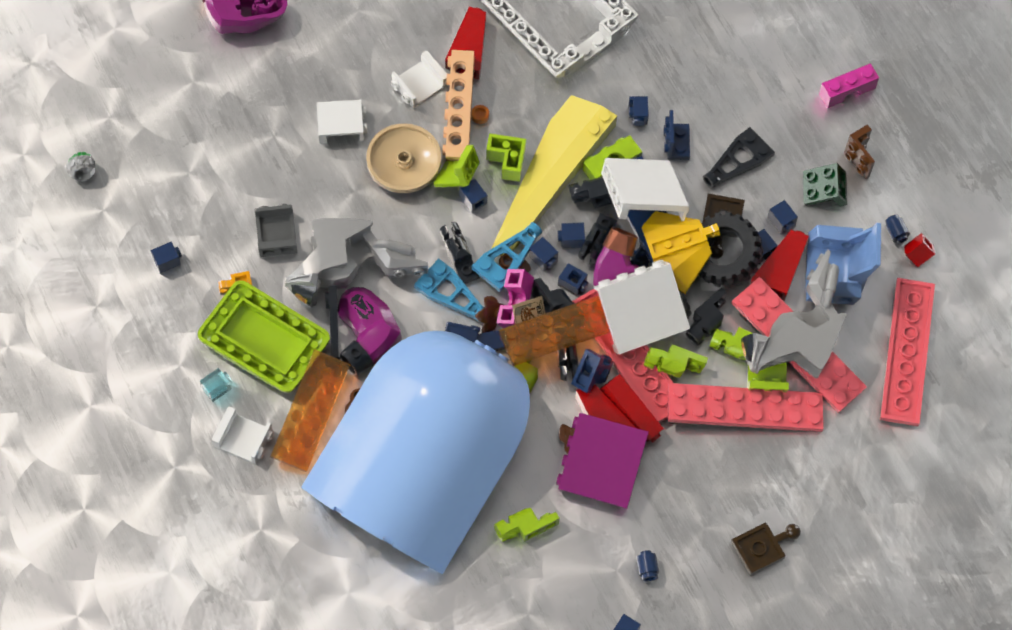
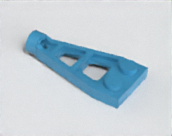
M531 222L521 232L484 253L472 265V270L498 292H501L504 289L507 269L504 270L494 259L506 253L513 259L508 269H519L529 253V248L534 244L536 238L542 234L541 228L536 223ZM517 241H520L525 246L519 255L509 248Z
M439 258L428 269V273L422 275L414 284V288L428 299L477 320L475 315L484 308L456 272ZM446 280L451 281L456 288L451 296H445L437 291ZM461 293L470 300L465 307L454 302Z

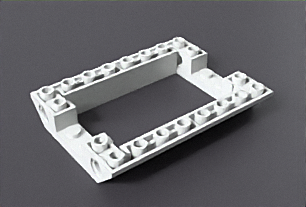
M481 0L556 78L570 77L621 39L639 17V14L625 0H589L606 19L599 23V31L577 47L570 44L564 49L563 53L558 55L506 0Z

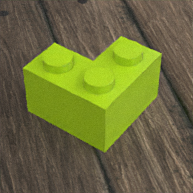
M489 133L486 160L503 163L501 179L520 182L526 151V139Z

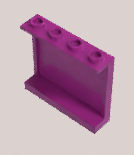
M579 413V417L575 416L572 428H575L574 434L569 436L567 447H570L568 455L564 454L561 464V466H564L563 473H559L556 485H559L558 489L628 509L647 441L648 431Z

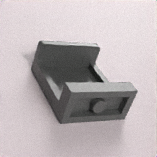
M279 204L273 207L261 206L255 208L259 256L268 257L297 253L292 205Z

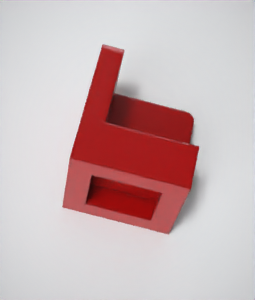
M922 233L904 246L905 255L917 267L935 255L934 245Z

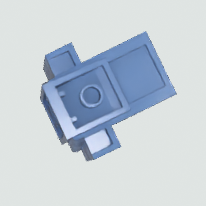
M876 223L873 227L864 231L863 228L817 225L808 232L805 288L809 283V280L806 278L811 269L816 270L818 267L816 261L821 253L825 254L828 249L831 251L828 263L839 267L836 291L833 293L831 303L854 305L861 298L867 278L881 265V223ZM805 290L806 301L813 302L811 297Z

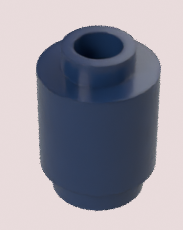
M898 214L888 217L885 220V227L892 241L898 242V244L907 241L910 232L903 219Z
M650 550L640 552V555L636 557L640 577L645 582L658 579L659 568L656 554Z

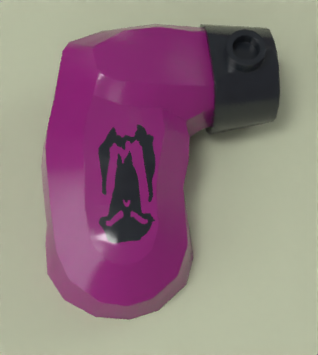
M352 287L345 290L340 297L337 312L339 318L352 329L357 340H353L340 353V358L353 375L358 376L372 368L390 348L402 340V335L388 305L372 291L364 287Z

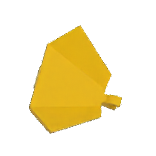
M655 211L642 226L653 261L663 260L670 263L678 290L686 294L712 255L707 238L720 236L717 223L703 228L702 223L698 219L685 217V220L681 221L678 215Z

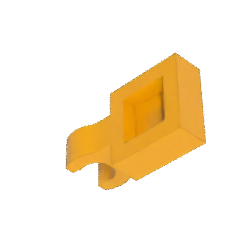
M249 271L230 274L231 280L218 282L220 294L227 293L236 281L243 280L252 285Z

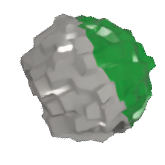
M78 152L68 160L66 164L67 172L78 182L89 181L96 172L95 160L91 154Z

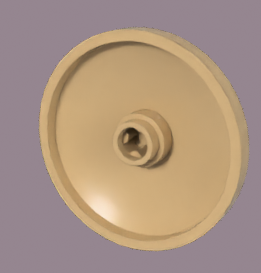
M406 123L395 124L384 128L371 140L366 155L367 168L373 180L384 189L395 193H412L425 188L436 178L441 167V150L435 137L424 128Z

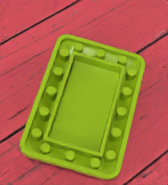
M243 280L236 281L230 287L198 330V338L203 344L284 393H290L295 390L330 341V335L324 328Z

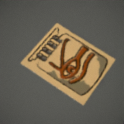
M542 296L512 305L518 339L548 330Z

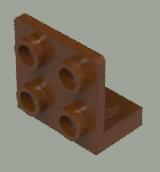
M868 124L849 135L844 150L847 160L856 166L857 172L863 175L865 179L870 177L875 163L866 150L872 131Z

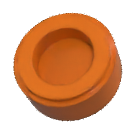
M484 105L474 106L471 112L472 121L477 124L486 123L489 119L488 108Z

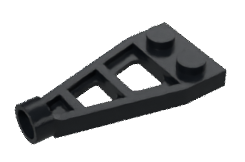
M749 127L734 139L713 168L703 176V180L707 186L712 188L716 184L761 166L774 156L775 151ZM739 148H743L752 159L740 163L734 157V154ZM727 160L736 167L728 173L721 168Z
M329 286V292H325L326 309H330L331 354L325 358V366L335 368L341 366L338 350L337 286Z

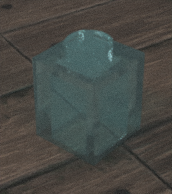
M217 368L201 379L200 385L209 399L214 402L231 390L230 382L232 380L226 372L222 373Z

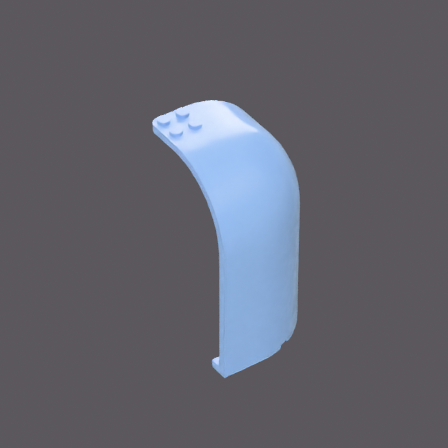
M427 331L410 336L390 348L375 364L301 488L380 540L383 539L391 544L392 547L443 574L520 444L530 409V393L527 381L517 368L507 363L509 361L507 357L495 352L494 349L478 340L472 342L458 334L446 331Z

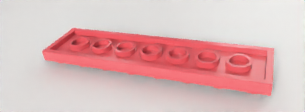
M760 277L731 302L762 335L768 337L772 325L781 314L794 312ZM833 351L817 379L812 377L794 361L789 362L818 393L823 395V398L837 413L841 412L867 387Z
M897 278L880 412V420L912 426H919L935 289V284L903 278Z
M592 289L573 300L572 302L576 304L575 308H578L584 315V318L581 320L604 353L612 358V361H614L613 366L618 373L622 375L659 423L668 419V384L673 383L668 374L658 372L656 366L653 369L644 366L647 352L650 350L649 347L644 345L622 354L615 353L612 347L614 342L598 291Z
M669 383L668 422L822 432L823 395L815 392L764 391V389L748 390V388Z

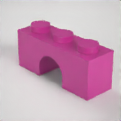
M870 63L823 82L819 95L826 107L830 108L844 102L845 97L854 91H858L859 95L876 89L879 76Z
M507 269L504 288L508 290L509 302L508 305H500L497 324L506 331H517L512 305L530 300L534 277L524 269Z

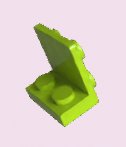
M466 145L459 160L445 161L433 183L435 187H464L469 185L480 164L474 145Z
M787 362L760 370L758 374L751 372L748 365V390H783V392L789 390V382H786Z

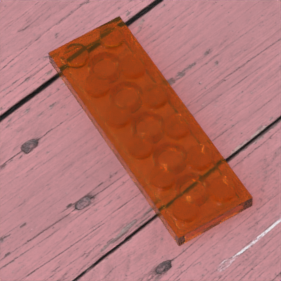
M599 295L499 330V335L513 366L610 333Z
M313 350L270 458L301 471H308L350 364L318 350Z

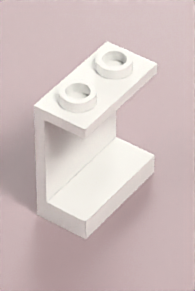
M428 51L421 54L420 63L398 76L395 71L391 73V85L396 91H400L403 100L407 104L410 103L413 108L448 86L447 73Z
M361 99L317 102L320 144L327 143V136L360 134V141H364V134H367V123H363V117H366L365 106L361 105Z
M228 406L212 438V444L215 448L256 464L258 459H262L265 453L264 447L267 442L271 441L274 431L272 430L271 423L267 422L266 426L237 415L236 409Z

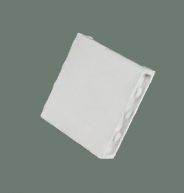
M605 158L601 174L619 219H627L629 210L677 211L681 221L685 220L686 214L689 213L690 205L686 201L685 193L681 189L680 181L677 179L675 169L672 168L670 161Z
M663 260L655 261L651 267H638L634 269V273H622L616 276L617 279L611 281L610 279H605L598 282L599 285L594 286L601 300L614 342L612 347L615 353L622 354L690 329L670 263Z

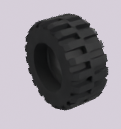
M718 212L715 213L713 218L710 216L705 217L706 221L702 224L703 228L717 223L720 236H737L742 241L743 250L739 258L728 265H716L709 258L700 271L699 276L709 284L713 283L716 287L724 285L725 288H731L732 284L736 286L742 285L741 281L744 279L746 281L750 280V275L758 271L757 265L762 263L761 254H763L762 241L755 227H753L748 219H743L739 214L733 215L732 212H725V215ZM720 236L708 237L709 246Z

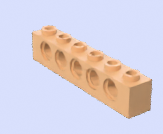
M452 50V55L448 56V67H451V72L447 74V85H450V89L446 91V102L449 103L448 109H445L444 119L448 120V123L443 131V138L447 139L446 145H443L442 156H446V161L459 160L466 145H470L474 51ZM459 68H463L465 72L462 74L456 73V70ZM457 86L464 87V89L460 92L455 90ZM460 103L463 105V107L461 109H455L454 105ZM455 121L462 122V125L459 127H455L452 124ZM454 139L461 140V143L458 145H454L451 142Z

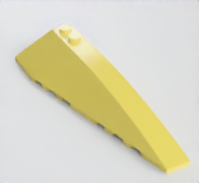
M572 95L550 120L492 248L521 232L531 222L537 223L581 170L584 160L594 154L616 127L617 115L601 105ZM517 241L509 248L514 252L521 242Z

